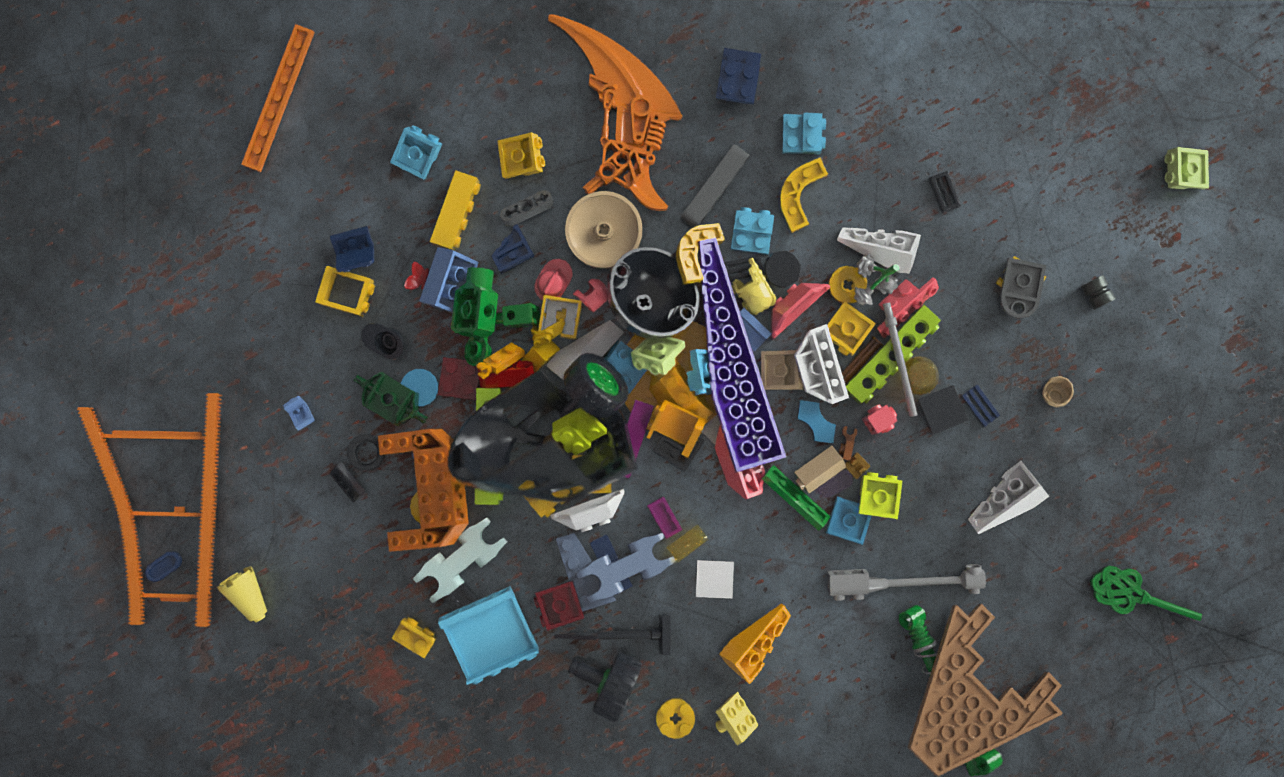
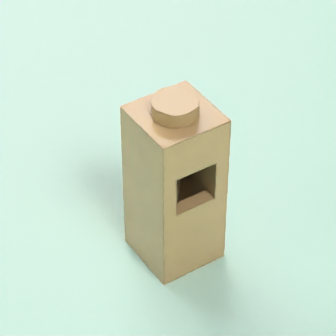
M830 446L794 472L797 477L795 482L801 490L805 488L808 493H811L845 469V462L835 448Z

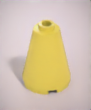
M252 566L243 569L245 573L237 572L220 583V586H217V589L249 621L254 620L256 623L265 617L267 609Z

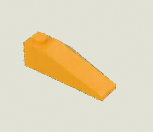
M783 604L778 605L732 638L719 655L731 669L750 684L762 670L765 664L763 660L767 652L771 653L773 650L772 643L775 637L781 635L791 616Z

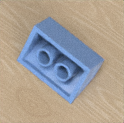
M438 247L419 301L453 313L455 290L466 283L467 268H477L479 262L454 250Z

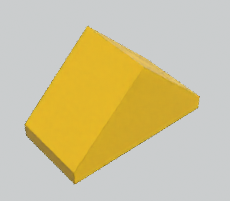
M551 340L550 344H541L540 347L533 346L521 361H531L535 373L560 348Z

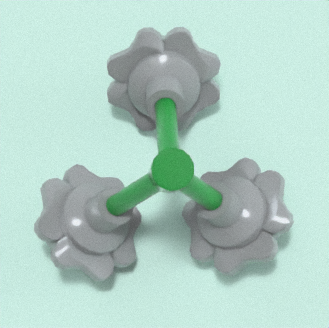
M869 254L863 256L857 263L858 274H861L864 278L867 275L870 276L871 272H882L880 277L875 280V283L866 289L855 287L856 294L854 299L859 304H873L871 294L874 292V288L880 290L883 295L886 293L892 294L893 290L898 288V279L892 276V274L900 269L897 264L887 269L879 268L874 264V258H871Z

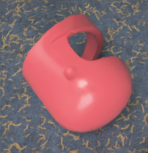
M590 279L587 282L589 289L584 294L578 289L573 293L593 313L608 300V288L599 279Z

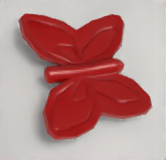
M413 262L411 268L412 275L406 279L404 287L405 289L413 290L421 285L423 290L429 269L426 268L424 270L418 262Z

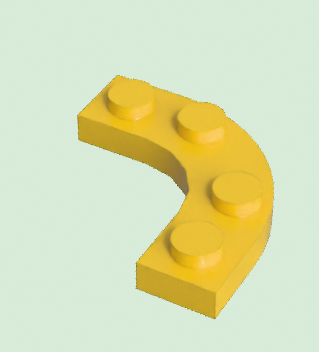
M820 157L795 169L788 176L782 187L780 207L791 233L809 225L801 207L800 195L804 187L828 175Z
M719 223L696 226L681 238L676 251V259L684 284L701 282L704 279L697 258L698 242L716 238L718 244H722L725 239Z

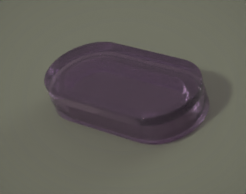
M843 469L816 488L820 496L830 497L850 487L853 483V475L848 470Z

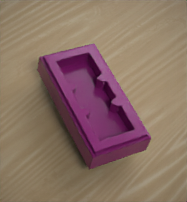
M664 496L647 505L665 539L683 530Z

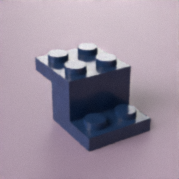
M724 48L716 99L754 104L760 70V53Z

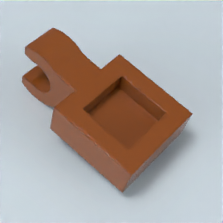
M844 426L842 435L845 437L844 444H840L838 453L843 460L850 461L857 429L854 428L852 435H848L846 432L847 426Z

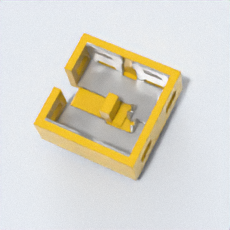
M544 295L538 331L544 330L559 321L560 318H564L565 325L560 333L561 338L577 340L582 301Z

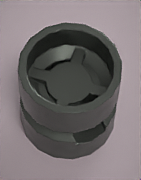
M1104 275L1080 286L1084 294L1090 296L1088 301L1093 310L1116 299L1112 290L1106 288L1108 283Z

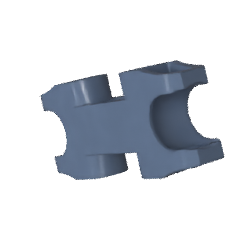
M663 533L643 537L628 544L627 546L631 554L617 561L611 562L607 554L590 562L586 567L575 573L577 578L591 574L599 580L597 591L586 597L588 602L609 598L624 590L620 581L640 572L642 579L646 580L661 573L665 568L676 562L674 557L658 560L653 556L652 548L655 543L665 538Z

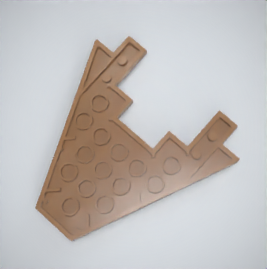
M978 604L968 616L958 605L952 606L907 747L935 776H940L1062 714L1051 701L1062 685L1049 672L1043 673L1024 698L1012 687H1007L998 700L973 675L984 659L971 645L995 618L983 604Z

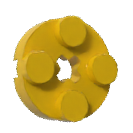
M842 266L832 274L829 280V285L831 286L829 291L832 297L841 304L844 301L848 304L856 303L857 301L854 299L856 294L855 287L866 289L867 278L858 274V268ZM845 280H847V282L852 281L853 284L851 285V290H849L848 288L845 289L843 287L845 285Z
M672 698L665 701L659 707L656 714V722L663 735L677 739L691 732L695 723V715L693 709L686 701ZM674 713H678V717H681V720L676 724L670 720Z

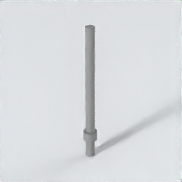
M890 302L883 304L886 316L885 324L889 329L910 417L916 416L917 411L896 325H898L897 320L893 316Z

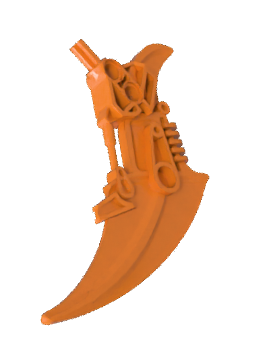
M550 14L548 21L570 35L589 60L595 74H590L589 86L598 92L599 101L603 103L604 122L600 145L603 150L602 165L595 172V177L582 188L586 194H591L602 185L606 186L616 182L630 190L634 197L646 208L654 211H666L668 205L659 197L650 181L649 165H653L655 162V156L652 154L653 151L661 149L660 145L662 144L663 134L665 133L664 129L666 128L665 122L682 119L683 115L675 101L652 71L617 42L583 24ZM611 108L617 110L615 140L608 139V119ZM611 149L614 154L605 161L606 152ZM623 158L626 160V163L619 164L617 160ZM633 158H634V161H635V165H634V166L632 165V162H631V160H632ZM609 170L612 172V175L605 176L603 172ZM628 170V173L623 176V180L619 179Z

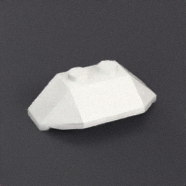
M827 324L808 330L794 354L805 392L830 404L849 398Z
M621 489L550 515L551 519L574 530L581 529V532L593 529L592 525L598 522L600 526L610 523V518L614 516L625 491Z

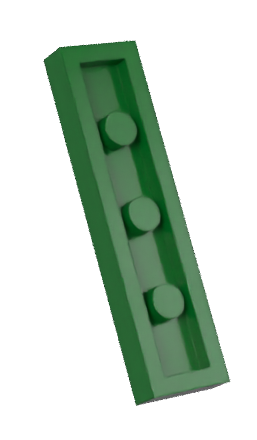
M773 465L763 476L762 480L818 531L824 527L831 516Z

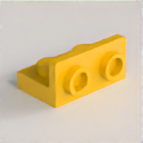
M410 617L408 619L403 618L391 639L425 658L437 639L434 636L435 633L429 628L425 627L422 629L417 626L418 622Z

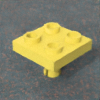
M738 692L731 695L715 711L720 718L716 722L717 730L720 733L727 730L736 745L743 743L758 726L755 717L751 714Z

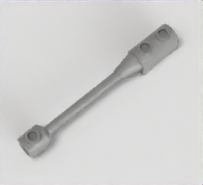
M978 564L966 565V570H963L960 576L889 580L886 578L869 577L866 569L827 571L829 596H833V600L837 601L845 600V595H852L853 599L861 600L864 599V594L887 589L888 587L961 584L965 590L968 589V593L979 594L980 589H985L986 586L985 572L982 566Z

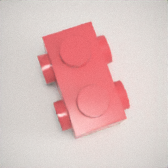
M880 404L867 411L869 414L862 418V421L872 435L890 431L895 427L893 424L897 422L895 410L891 406H881Z

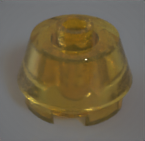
M914 357L905 363L913 394H927L936 387L939 380V372L936 365L930 359Z

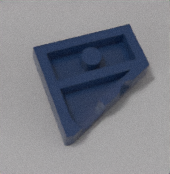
M518 224L513 226L512 232L508 237L504 238L501 246L492 254V258L501 274L534 257Z

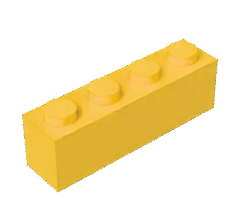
M455 170L430 239L432 245L449 250L459 248L461 243V237L459 236L461 231L466 229L468 223L466 219L468 212L471 213L474 207L472 200L474 195H478L481 184H479L477 177Z

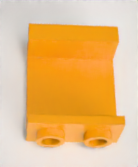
M664 399L662 406L657 405L653 416L656 417L655 420L651 419L646 428L650 430L646 438L650 439L653 431H657L684 444L685 447L681 455L689 457L703 430L706 419Z

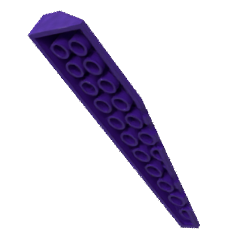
M711 238L698 242L700 269L704 278L701 282L711 394L730 457L737 473L785 458L786 454L717 239Z

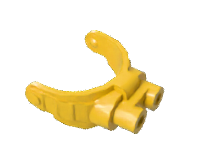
M560 318L559 321L541 331H538L537 326H533L530 330L533 335V345L540 347L541 344H550L551 340L557 337L563 330L565 325L564 318Z

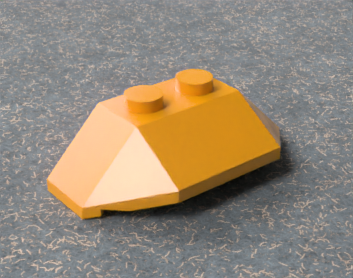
M676 358L675 365L665 375L651 374L649 390L660 406H662L665 399L704 419L715 413L702 394L695 395V391H690L687 383V373Z

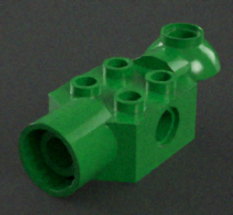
M476 267L467 268L466 283L455 290L451 329L455 333L470 337L464 351L465 359L471 366H477L478 363L483 362L484 359L492 354L491 346L488 344V337L495 330L498 293L492 289L494 271Z

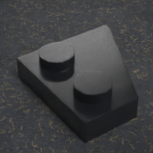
M662 435L653 452L685 472L705 440L698 439L689 457L681 455L685 447L684 444Z

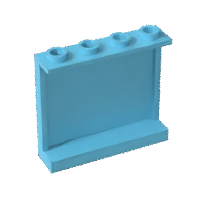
M511 586L439 617L438 624L441 629H444L465 674L467 685L470 683L477 684L488 675L495 676L506 667L509 669L513 668L524 659L526 661L531 660L539 653V647Z

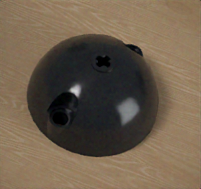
M652 247L633 249L619 258L607 274L610 309L616 320L626 330L636 336L648 339L671 337L688 327L697 314L699 306L697 284L683 283L676 256L667 251Z

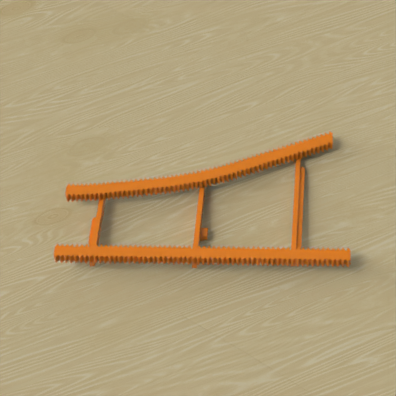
M218 393L206 394L208 396L206 398L208 401L205 402L208 404L205 406L208 408L205 410L208 412L205 414L207 415L205 417L207 419L205 423L207 424L204 425L207 427L204 429L207 431L204 433L206 436H202L201 432L114 430L112 434H103L104 432H100L102 429L99 428L101 425H98V418H95L97 415H94L95 411H92L94 408L78 407L77 409L79 411L78 414H81L79 416L82 418L81 421H84L82 423L85 425L83 428H87L85 430L88 432L86 435H90L88 438L91 439L89 442H92V449H95V456H98L96 459L99 460L98 463H101L99 465L102 467L100 470H104L102 472L105 474L103 477H107L105 480L108 481L106 483L109 484L108 488H111L109 491H112L110 494H113L111 498L114 499L112 501H116L114 503L117 504L115 511H119L117 518H120L118 521H121L119 525H122L120 528H123L121 535H124L122 539H125L122 542H125L123 546H126L123 549H125L124 553H126L124 557H127L124 559L127 561L124 563L127 565L125 568L128 569L125 571L128 573L126 580H129L127 588H130L127 590L130 592L127 594L130 595L128 599H131L128 601L130 602L128 606H131L128 608L131 610L128 612L130 613L128 616L131 617L128 619L131 621L128 623L130 625H142L145 623L142 621L145 620L143 618L145 615L142 614L145 612L142 610L145 608L142 606L145 604L142 603L144 601L143 597L160 598L161 601L190 602L192 598L198 599L196 600L198 602L196 606L198 607L195 608L198 610L195 612L198 614L195 616L197 623L194 625L197 627L211 625L208 623L211 621L208 619L211 617L209 614L212 613L209 611L212 609L209 607L212 605L209 603L212 601L210 600L212 598L210 590H213L210 588L213 586L210 584L213 582L210 579L213 578L211 575L214 574L211 572L214 570L211 568L214 566L211 564L214 562L211 559H214L212 557L214 549L212 548L215 547L212 545L215 543L212 541L215 539L212 536L215 535L213 532L216 531L213 529L216 527L213 525L216 523L214 522L216 520L214 518L216 516L214 509L217 508L214 506L217 504L214 502L217 500L214 497L217 496L215 495L217 493L215 491L217 487L215 486L218 485L215 483L218 481L215 479L218 477L215 474L218 473L216 471L218 469L216 467L218 466L216 463L218 460L216 459L219 457L216 455L219 454L217 447L220 445L217 443L220 441L217 439L220 438L218 437L220 435L218 428L221 427L218 425L221 423L218 421L221 419L218 416L221 415L219 414L221 412L219 405L222 404L219 402L222 400L219 398L222 395ZM103 438L204 440L203 442L206 444H204L205 448H203L205 450L203 457L205 459L202 461L205 463L202 465L205 467L202 469L205 471L202 472L204 473L202 475L204 477L202 481L204 482L201 483L204 485L201 487L204 489L201 491L204 494L201 495L203 498L200 499L203 501L200 503L203 505L200 507L202 508L200 510L202 513H185V507H174V512L132 511L133 509H130L132 506H129L131 502H127L129 495H125L127 493L124 492L126 488L123 487L125 485H121L123 481H120L122 478H119L120 474H117L119 471H116L118 467H114L116 465L113 464L115 460H112V453H109V446H106L108 443H105L106 439ZM132 515L202 517L200 518L202 521L199 522L202 524L199 526L202 528L199 530L202 532L199 534L201 536L199 538L201 545H199L200 549H198L200 551L198 559L200 560L197 561L200 563L197 565L200 567L197 569L200 571L197 573L200 576L197 577L199 580L196 581L199 583L196 585L199 587L196 589L199 592L196 594L142 592L144 588H141L143 586L141 582L143 580L140 579L143 577L140 576L142 573L139 572L142 570L139 568L142 565H139L141 557H138L140 555L138 551L140 550L137 549L140 546L137 545L139 542H136L138 535L135 533L138 531H135L137 527H134L136 524L133 522L136 520H132L134 518Z

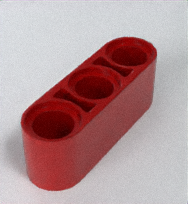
M516 361L498 374L492 372L484 379L479 377L480 387H512L534 374L533 363L531 361Z

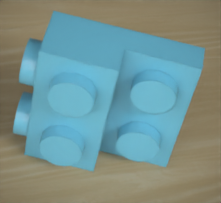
M822 113L784 114L782 153L820 154L822 149H825L826 138L822 137V130L826 129V118H822Z
M412 125L411 127L404 128L390 163L424 180L432 163L438 156L442 143L438 142V137L432 134L426 136L421 133L422 129Z
M746 207L736 210L730 250L768 255L774 215H770L771 212L767 210H759V213L751 212L752 209Z
M708 350L690 351V362L693 370L687 372V383L690 391H695V395L705 393L706 395H711Z

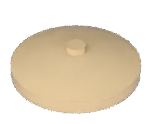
M609 191L594 192L581 198L570 210L565 225L566 239L571 251L581 262L594 268H612L625 253L639 247L642 239L641 217L635 206L624 196Z

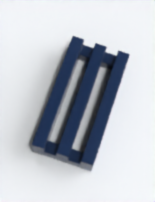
M975 385L961 395V398L983 427L1000 416L978 385ZM974 391L977 392V394H978V395L980 396V398L983 400V402H984L985 405L988 407V409L991 411V413L993 414V416H991V415L989 414V412L986 410V408L984 407V405L981 403V401H980V400L978 399V397L975 395ZM970 395L987 417L986 421L967 396Z

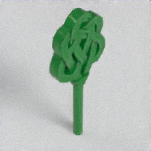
M1107 565L1102 568L1101 572L1094 574L1090 579L1095 600L1101 604L1109 605L1113 611L1119 614L1130 613L1136 603H1149L1200 621L1202 618L1201 613L1150 596L1148 592L1140 588L1143 580L1141 574L1136 570L1128 568L1120 570L1117 567ZM1111 585H1115L1118 589H1111ZM1135 592L1139 596H1133L1132 593ZM1124 595V597L1114 598V596ZM1121 604H1126L1124 607H1119Z

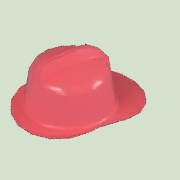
M553 259L544 266L535 282V292L541 300H543L544 295L561 297L573 276L570 264L562 259Z

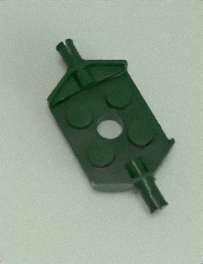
M380 372L369 380L356 375L355 378L357 379H354V382L361 385L363 389L361 396L362 405L396 426H402L414 418L424 424L428 419L427 416L418 410V392H414L389 377L385 372ZM388 393L393 398L390 404H386L384 401V397Z

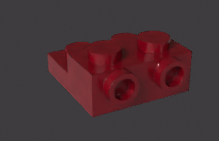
M573 581L535 593L534 603L536 608L541 610L540 621L542 627L546 626L547 631L585 618Z

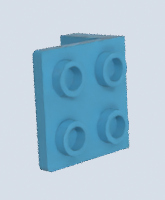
M617 340L604 359L610 362L622 375L628 387V394H630L647 369H636L631 357L633 350L622 341Z

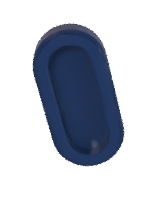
M175 551L166 552L146 567V578L151 582L163 580L181 566V555Z

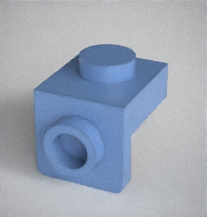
M300 396L290 399L283 405L298 431L315 421L307 403Z

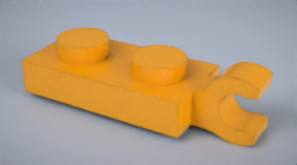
M512 342L484 359L483 362L478 363L476 368L481 370V372L477 375L484 379L492 372L500 373L523 358L525 350Z

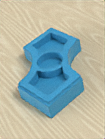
M800 400L797 420L809 425L813 432L814 441L833 444L836 424H832L824 419L820 412L819 403Z

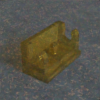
M696 524L668 545L667 549L676 561L679 562L709 539L700 526Z

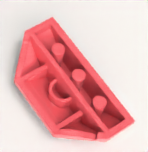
M800 283L798 286L794 284L786 291L788 295L784 299L782 297L778 298L773 305L774 308L771 310L770 338L774 340L831 286L829 284Z
M720 425L715 450L727 484L744 499L762 494L764 483L762 478L765 475L764 466L760 465L736 473Z

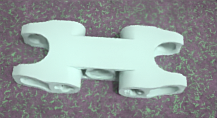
M488 517L469 527L459 536L457 540L462 546L447 559L439 552L425 563L419 573L413 578L416 583L423 580L426 576H433L437 579L439 588L430 598L432 603L449 595L464 583L459 574L474 561L482 568L508 542L505 538L492 545L483 541L482 532L491 522Z

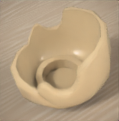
M1062 376L1050 378L1042 390L1044 401L1053 407L1065 406L1070 402L1074 394L1073 384Z

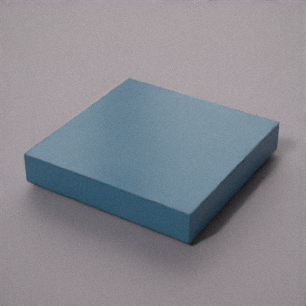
M836 496L825 533L863 545L871 515L858 514L859 503Z

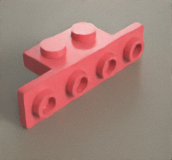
M932 277L924 286L918 289L905 279L897 289L893 290L892 294H889L878 305L884 311L883 304L890 302L893 316L896 317L898 324L896 327H898L915 310L919 309L929 297L936 294L939 289L938 283ZM884 321L877 328L883 339L890 335Z

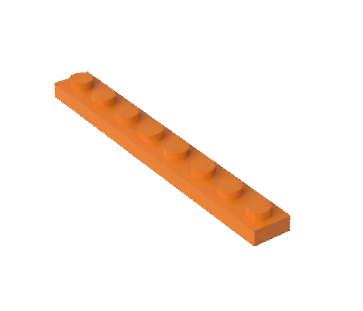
M295 24L241 165L258 172L262 171L312 41L313 30Z

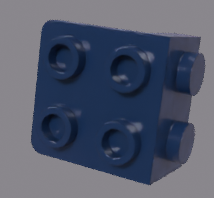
M367 226L330 236L336 253L337 272H349L352 269L358 267L365 268L374 263V243Z

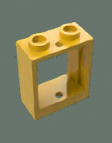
M326 266L315 302L319 305L363 317L364 313L366 314L369 309L368 299L374 292L375 284H373L374 281L370 278L350 272H337L336 268ZM336 275L364 282L356 309L328 301Z

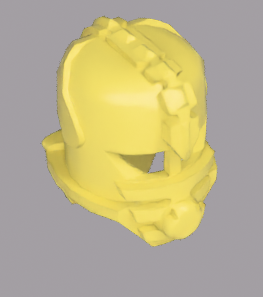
M750 258L751 267L748 270L752 280L743 284L736 279L732 282V289L738 298L743 299V308L752 315H758V313H762L765 309H769L770 306L776 303V296L766 282V275H763L762 270L758 268L754 259Z

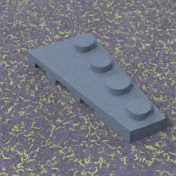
M575 533L556 538L569 582L573 581L582 611L616 601L615 597L611 596L588 602L586 597L597 591L599 580L591 574L577 578L575 573L592 561Z

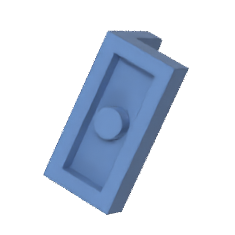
M743 308L740 314L753 351H756L771 333L752 314Z

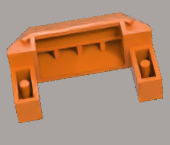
M425 429L378 436L380 455L413 452L421 529L387 532L389 552L454 545L469 524L465 485L455 479L448 469V453L454 439L443 429Z

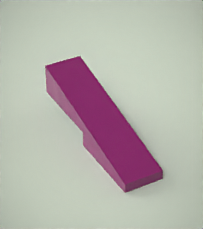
M635 400L627 424L635 460L637 459L654 409L653 405ZM628 474L624 477L630 478L631 474Z

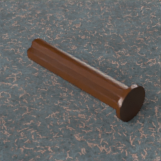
M871 336L869 343L841 372L845 385L879 347H883V344L874 336Z

